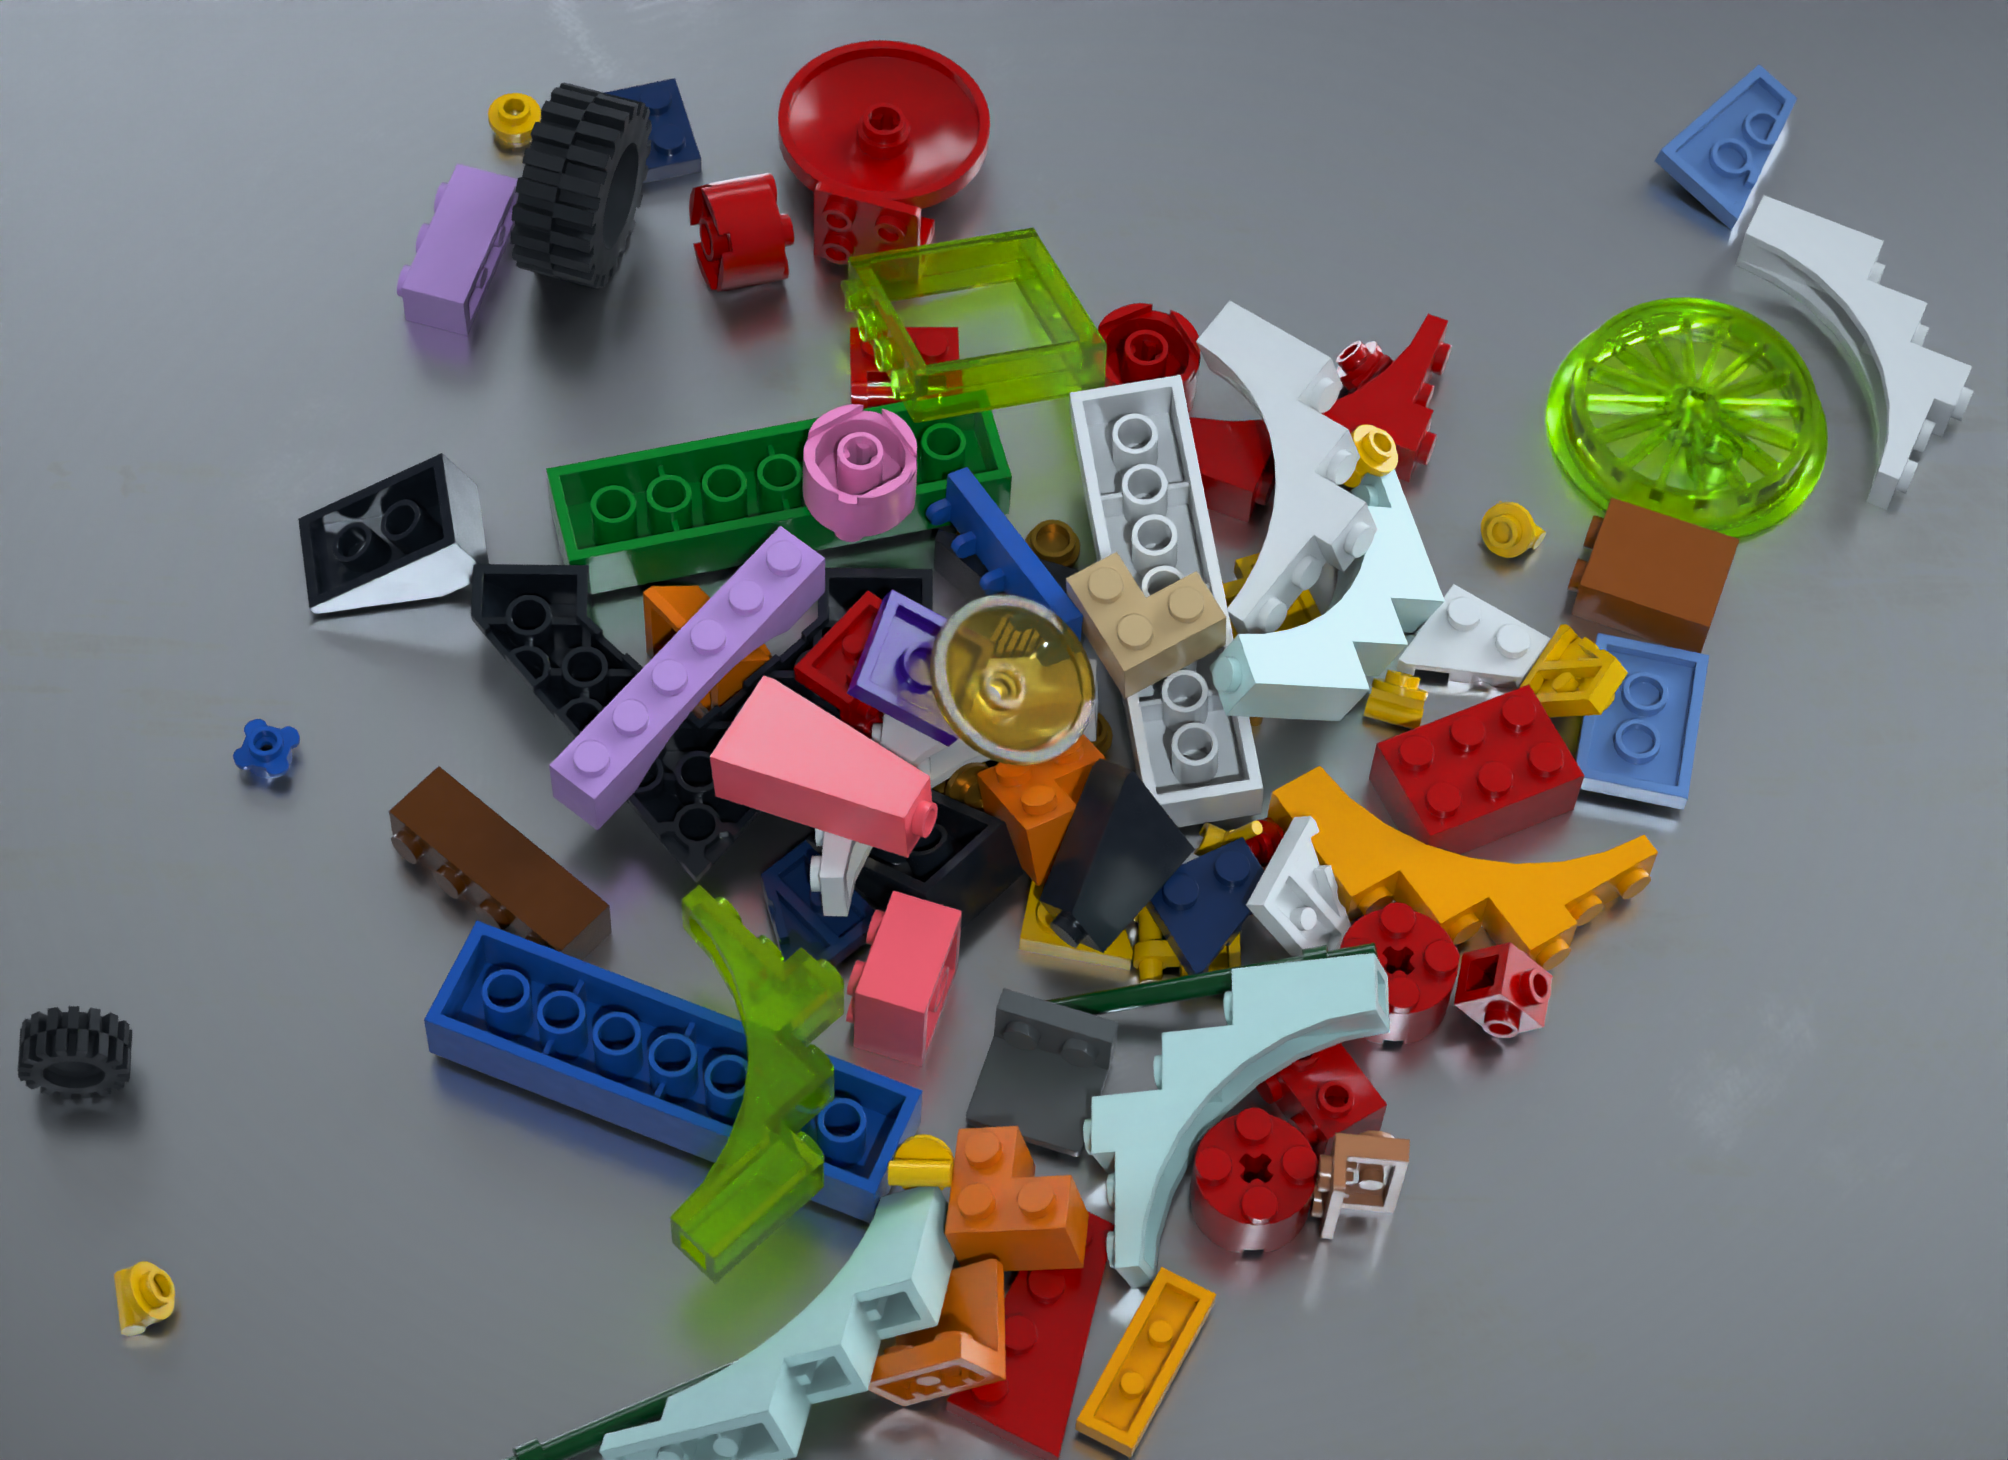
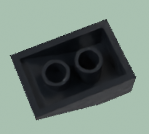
M443 453L298 519L309 609L315 614L442 597L473 582V564H489L477 485Z
M931 789L932 802L937 804L938 811L935 825L929 836L926 838L920 837L908 858L872 847L856 879L855 886L884 911L887 908L893 891L961 910L962 930L1024 873L1005 821ZM814 831L806 838V841L822 856L823 846H816Z

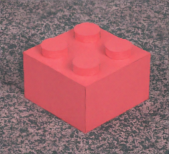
M897 891L892 892L885 911L875 910L866 937V944L871 945L867 961L857 960L855 962L847 987V995L852 996L846 1022L854 1024L853 1047L922 1067L958 968L961 910Z

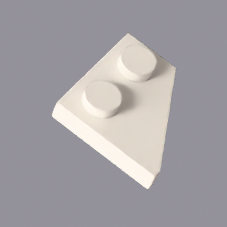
M1453 584L1444 596V603L1429 617L1399 658L1396 671L1413 676L1415 669L1449 673L1448 681L1462 683L1483 681L1494 687L1518 689L1551 638Z
M1311 816L1293 818L1246 904L1291 957L1301 956L1302 949L1327 945L1328 951L1340 949L1343 937L1351 927L1346 909L1338 898V885L1331 865L1319 864L1311 841V837L1317 834L1319 829L1316 821Z

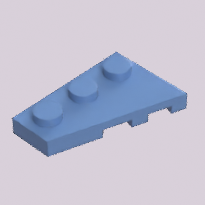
M1759 64L1664 146L1657 155L1655 162L1732 230L1791 113L1797 97Z

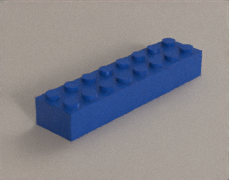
M476 921L424 1018L430 1053L868 1223H871L874 1218L880 1198L888 1195L891 1186L888 1185L889 1161H893L899 1145L904 1140L915 1136L921 1123L922 1090L480 921Z

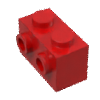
M1341 1043L1293 1062L1256 1086L1260 1096L1268 1104L1275 1103L1287 1118V1122L1303 1134L1311 1145L1318 1161L1320 1154L1330 1155L1336 1133L1359 1135L1366 1131H1380L1387 1103Z

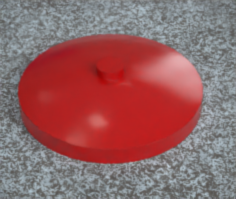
M890 40L861 41L824 52L805 64L787 84L779 103L778 141L781 153L793 174L813 192L817 183L823 182L924 209L947 200L966 187L980 170L988 151L990 113L984 94L978 84L961 66L951 59L931 49L911 43Z

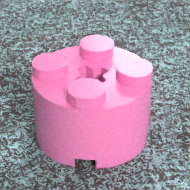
M849 404L832 409L813 423L808 432V439L803 450V497L812 516L820 524L834 531L839 539L846 542H856L866 536L884 533L901 523L913 511L916 497L918 456L916 438L907 423L898 415L888 410L882 409V414L863 410V405Z

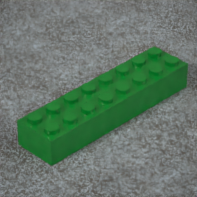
M984 386L863 409L882 414V409L888 410L898 415L910 427L917 442V482L915 507L901 523L884 533L866 536L856 542H846L839 539L834 531L820 524L812 516L804 501L803 450L808 439V432L818 418L546 469L549 505L564 565H589L591 594L741 566L780 526L813 550L818 551L953 525L951 521L941 525H933L926 516V510L934 502L946 498L947 474L966 467L972 472L1004 515L1009 514L1012 475Z

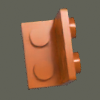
M991 1258L952 1269L938 1326L896 1336V1346L886 1348L883 1355L876 1357L868 1391L904 1407L1006 1380L1003 1263Z

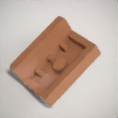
M1366 1131L1359 1135L1335 1134L1330 1155L1320 1154L1317 1180L1310 1205V1216L1321 1218L1320 1238L1333 1239L1341 1208L1387 1213L1395 1212L1409 1164L1410 1139L1394 1138L1391 1134L1383 1131Z

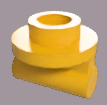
M1364 424L1358 426L1351 433L1361 458L1357 461L1356 468L1351 477L1343 483L1344 485L1352 488L1357 487L1367 472L1374 476H1386L1396 468L1398 463L1394 440L1386 431Z
M1499 501L1485 513L1481 522V535L1485 545L1494 554L1505 558L1519 556L1529 548L1535 550L1546 535V531L1534 523L1531 514L1523 506L1514 502Z
M1387 670L1385 679L1373 678L1371 694L1368 696L1363 716L1415 729L1420 727L1424 703L1427 701L1429 692L1418 688L1421 678L1394 670Z
M921 1134L909 1137L899 1145L893 1161H889L888 1185L901 1186L905 1190L916 1187H939L942 1191L945 1187H951L954 1157L950 1148L942 1140L931 1135Z
M141 1261L128 1269H122L114 1273L120 1332L122 1335L135 1336L142 1334L146 1331L147 1326L161 1322L172 1314L175 1305V1287L172 1279L164 1270L151 1262Z

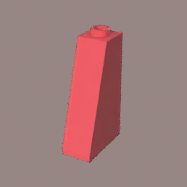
M767 676L761 678L710 755L716 797L908 858L920 837H928L936 822L938 809L937 804L932 802L929 775L782 683Z

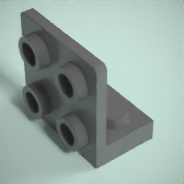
M1003 988L996 1007L994 1036L966 1112L967 1124L979 1128L1018 1126L1025 1142L1074 1157L1080 1156L1084 1147V1121L1091 1118L1092 1097L1101 1096L1115 1055L1119 1022Z

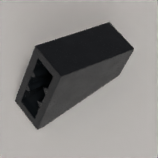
M1101 758L1092 766L1039 901L1054 918L1050 923V927L1057 936L1072 947L1076 948L1081 943L1104 953L1195 850L1134 770Z

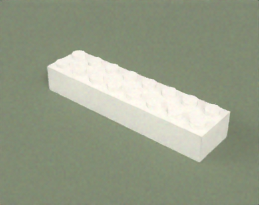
M1181 375L1071 392V426L1097 562L1117 552L1145 597L1197 571L1226 615L1225 646L1126 699L1123 697L1137 775L1177 827L1262 814L1263 783L1250 718L1226 716L1209 668L1234 638Z

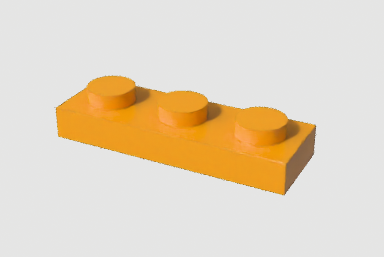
M1161 1267L1079 1414L1075 1430L1131 1458L1212 1310L1217 1294Z

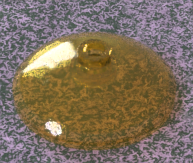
M999 594L981 597L969 602L955 612L944 623L934 641L930 659V678L937 705L956 735L983 756L1004 764L1018 766L1044 763L1068 750L1077 742L1087 728L1095 700L1094 676L1090 661L1081 642L1071 628L1059 616L1043 605L1014 595ZM990 686L995 687L999 691L1001 700L994 696Z

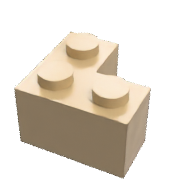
M1117 552L1066 578L1067 595L1083 615L1082 631L1125 699L1226 645V615L1197 571L1148 597H1145Z

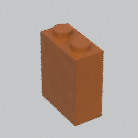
M1611 497L1604 518L1593 515L1583 544V547L1592 549L1589 560L1585 561L1578 558L1567 589L1577 593L1571 615L1668 647L1701 653L1740 539Z

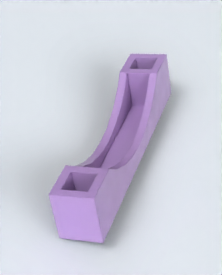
M780 526L549 765L553 797L598 831L637 790L649 768L671 736L705 695L752 651L773 637L787 632L825 593V558Z

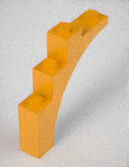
M1321 766L1272 791L1267 817H1271L1283 829L1284 833H1286L1294 817L1311 816L1316 821L1319 832L1311 837L1314 850L1320 865H1331L1338 885V898L1345 907L1350 922L1362 915L1383 909L1394 899L1395 902L1405 903L1414 911L1420 912L1437 922L1450 936L1453 944L1465 942L1476 934L1482 926L1496 945L1511 942L1517 948L1526 952L1532 960L1546 971L1556 967L1568 957L1577 926H1582L1594 919L1603 910L1604 905L1619 896L1624 900L1632 898L1650 883V873L1658 851L1647 837L1642 835L1608 851L1562 862L1515 864L1469 858L1426 845L1383 823L1351 799Z

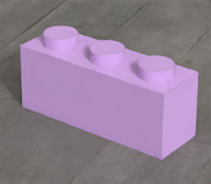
M457 164L449 183L442 182L435 197V214L431 223H424L421 226L416 240V256L411 266L404 265L398 278L397 295L403 297L405 319L407 321L468 336L509 242L510 233L515 226V221H512L511 218L513 206L518 200L519 193L515 192L518 179Z

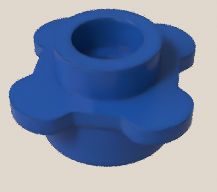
M262 719L249 721L244 727L246 737L243 745L235 750L233 754L235 765L241 770L249 769L251 773L261 778H274L285 775L289 771L292 762L291 750L300 743L298 731L291 726H286L282 729L268 726ZM264 745H271V746H272V749H270V750H267V751H262V750H261V748H262Z

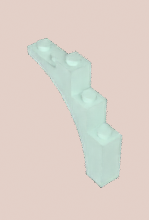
M1375 953L1232 969V991H1226L1223 1000L1227 1026L1162 1033V1055H1156L1153 1064L1154 1078L1158 1090L1092 1097L1091 1118L1085 1119L1083 1126L1084 1144L1087 1153L1093 1155L1108 1174L1107 1197L1110 1208L1115 1210V1231L1108 1232L1106 1241L1108 1261L1111 1268H1115L1131 1288L1150 1287L1157 1275L1160 1238L1173 1195L1201 1140L1214 1125L1219 1123L1226 1113L1257 1085L1303 1057L1344 1041L1390 1032L1388 975Z

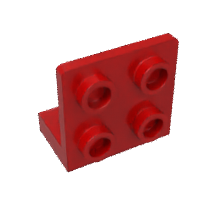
M818 182L814 190V256L826 258L835 264H849L876 271L885 277H899L916 282L934 235L935 220L921 217V209L916 206Z
M867 591L796 664L794 672L795 680L840 710L842 722L872 740L873 723L883 724L884 713L847 694L882 599Z

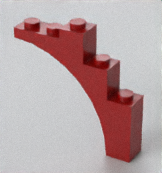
M1431 314L1426 316L1411 344L1384 372L1355 392L1337 399L1327 412L1321 413L1346 427L1350 434L1358 426L1364 424L1386 431L1394 440L1398 454V463L1395 468L1397 477L1406 482H1410L1417 463L1428 464L1434 450L1438 434L1429 432L1434 410L1428 407L1435 386L1428 383L1432 373L1442 376L1452 349L1451 344L1444 342L1448 320ZM1189 417L1207 508L1248 523L1257 503L1266 506L1274 484H1276L1275 459L1266 424L1263 419L1226 421Z

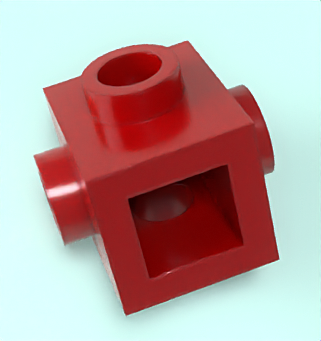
M1511 942L1464 952L1454 1005L1481 1025L1488 1034L1496 1038H1511L1521 1032L1544 1028L1553 976L1532 960L1526 952L1520 950Z

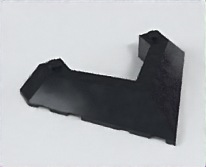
M473 564L472 621L569 735L575 739L643 669L628 653L624 655L603 636V630L591 620L592 596L589 565ZM825 568V593L818 599V618L801 632V638L782 655L778 656L775 654L743 682V688L721 707L716 705L701 719L690 712L671 736L649 768L637 790L627 799V803L696 883L762 812L716 797L710 755L761 678L767 676L777 680L841 720L838 708L795 680L794 667L867 591L883 600L893 589L933 611V569Z

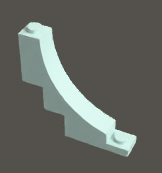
M1395 469L1386 476H1374L1367 472L1360 485L1353 487L1350 491L1351 494L1367 503L1378 531L1375 533L1368 551L1361 557L1355 558L1344 572L1338 571V579L1332 601L1325 614L1307 624L1285 631L1265 634H1238L1210 665L1213 683L1218 691L1226 716L1341 721L1370 690L1365 676L1378 677L1408 645L1403 632L1415 633L1444 603V598Z
M916 1187L882 1196L874 1218L854 1253L829 1285L802 1312L776 1334L730 1366L668 1397L660 1421L605 1434L599 1450L603 1459L786 1460L797 1457L811 1404L868 1391L882 1339L938 1326L955 1254L944 1234L948 1202L940 1188Z

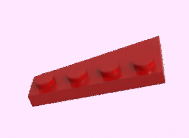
M1088 1212L1089 1219L1083 1268L1019 1271L1004 1298L1006 1380L950 1394L946 1403V1411L1044 1460H1059L1063 1439L1108 1260L1106 1248L1107 1234L1115 1229V1224Z

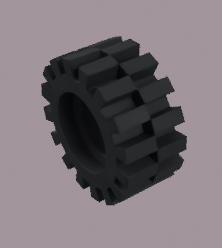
M68 1006V1012H61L58 1007L48 1008L47 1015L39 1011L31 1014V1020L25 1019L22 1022V1028H20L18 1077L20 1081H26V1086L32 1090L41 1087L40 1093L50 1096L55 1091L61 1092L60 1098L71 1099L72 1093L80 1094L81 1098H93V1092L106 1096L111 1094L112 1089L119 1091L125 1086V1082H129L133 1035L132 1029H129L130 1024L126 1020L118 1021L119 1016L111 1012L101 1016V1009L90 1008L88 1013L79 1012L80 1006Z

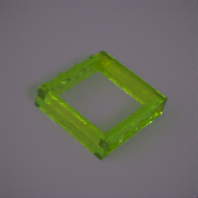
M1034 228L848 257V280H842L841 289L846 296L845 310L854 313L862 341L870 342L874 349V358L878 370L887 373L891 380L894 399L902 400L914 423L1069 397L1071 392L1105 386L1107 344ZM1015 282L1053 344L926 365L891 302Z

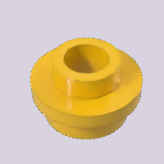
M522 93L502 95L494 100L489 107V125L497 136L505 142L515 144L525 142L532 138L531 132L535 122L541 121L540 106L532 97Z

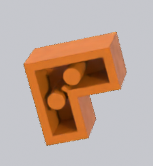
M1080 730L1068 735L1058 736L1045 745L1019 756L1006 758L997 765L976 773L984 812L1005 821L1020 865L1037 886L1046 883L1092 766L1099 758L1106 760V757Z
M1018 1126L964 1128L958 1130L952 1186L944 1234L960 1267L993 1258L1003 1263L1004 1271L1083 1268L1089 1214L1072 1175L1034 1177L1036 1166Z

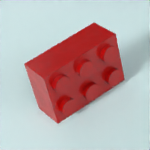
M1529 684L1377 743L1369 774V780L1400 832L1426 845L1459 855L1574 810L1584 779L1582 770Z

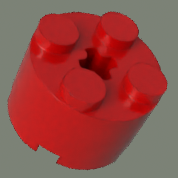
M771 173L708 183L692 189L689 201L690 226L699 225L701 242L693 243L700 271L711 290L717 289V292L730 291L788 279L789 266L785 247L793 246L794 229L790 216L787 213H779L777 187Z
M1146 303L1125 305L1106 315L1099 324L1098 331L1091 345L1088 390L1181 375L1189 413L1193 408L1201 358L1200 349L1196 343L1199 335L1194 326L1178 312L1171 309L1170 314L1152 310L1153 304Z
M1389 903L1383 909L1370 912L1358 919L1346 932L1340 949L1375 943L1379 962L1388 975L1390 1032L1364 1037L1363 1039L1383 1044L1384 1040H1403V1044H1409L1429 1036L1442 1022L1456 981L1460 955L1450 936L1433 919L1414 911L1405 903Z
M1255 1107L1246 1108L1239 1114L1228 1117L1214 1125L1205 1134L1198 1146L1190 1183L1191 1210L1194 1220L1202 1233L1216 1245L1228 1251L1243 1253L1244 1249H1264L1263 1253L1278 1250L1290 1243L1299 1234L1307 1220L1317 1180L1318 1159L1307 1139L1290 1123L1276 1116L1269 1115L1261 1108Z

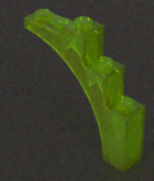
M698 885L681 900L683 929L712 960L734 999L746 1038L748 1067L743 1101L726 1146L703 1183L670 1217L672 1243L716 1284L824 1188L823 1152L810 1136L799 1130L834 1100L833 1064L820 1048L810 1043L844 1014V981L832 964L824 959L816 961L802 947L784 962L782 953L769 938L764 935L756 937L742 924L739 913L729 901L720 896L714 899L705 889Z

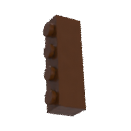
M440 766L389 810L393 834L391 842L398 853L412 864L420 861L433 872L435 881L445 893L454 899L462 896L472 904L483 923L582 961L612 933L610 905Z

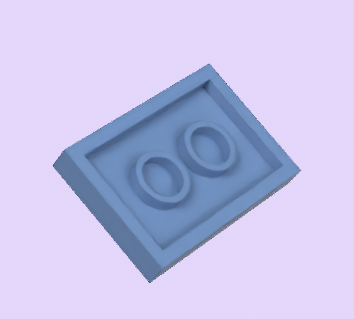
M1597 633L1595 640L1597 647L1615 656L1628 674L1615 692L1614 701L1601 715L1582 716L1575 761L1584 774L1580 789L1684 810L1689 795L1709 655Z

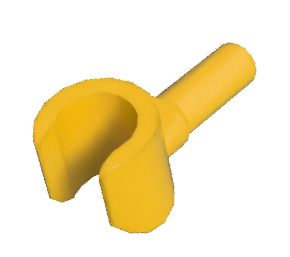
M1253 821L1235 830L1226 831L1206 822L1199 832V835L1204 838L1193 854L1202 856L1243 837L1245 841L1262 833V824L1259 821Z

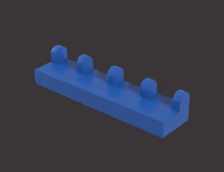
M968 467L947 474L946 498L934 502L927 508V518L933 525L952 522L961 534L951 544V549L958 558H966L976 554L989 571L980 579L979 585L986 595H994L1005 591L1018 608L1008 618V624L1016 633H1022L1033 628L1045 643L1034 654L1041 667H1049L1079 655L1083 623L1082 613Z

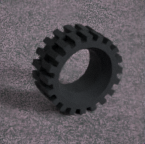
M565 82L560 83V88H554L551 92L550 101L546 100L541 109V121L534 124L531 132L532 143L530 149L526 148L522 163L525 164L523 174L517 180L515 192L519 194L517 203L512 209L511 220L515 221V226L510 233L511 244H514L512 257L513 260L517 261L516 266L518 268L599 289L600 286L604 287L608 283L609 276L613 277L617 270L618 257L622 258L625 252L627 236L632 235L636 223L634 220L636 208H640L643 194L640 193L642 183L647 179L649 166L646 165V159L651 152V140L647 139L652 130L651 120H648L650 111L645 106V103Z

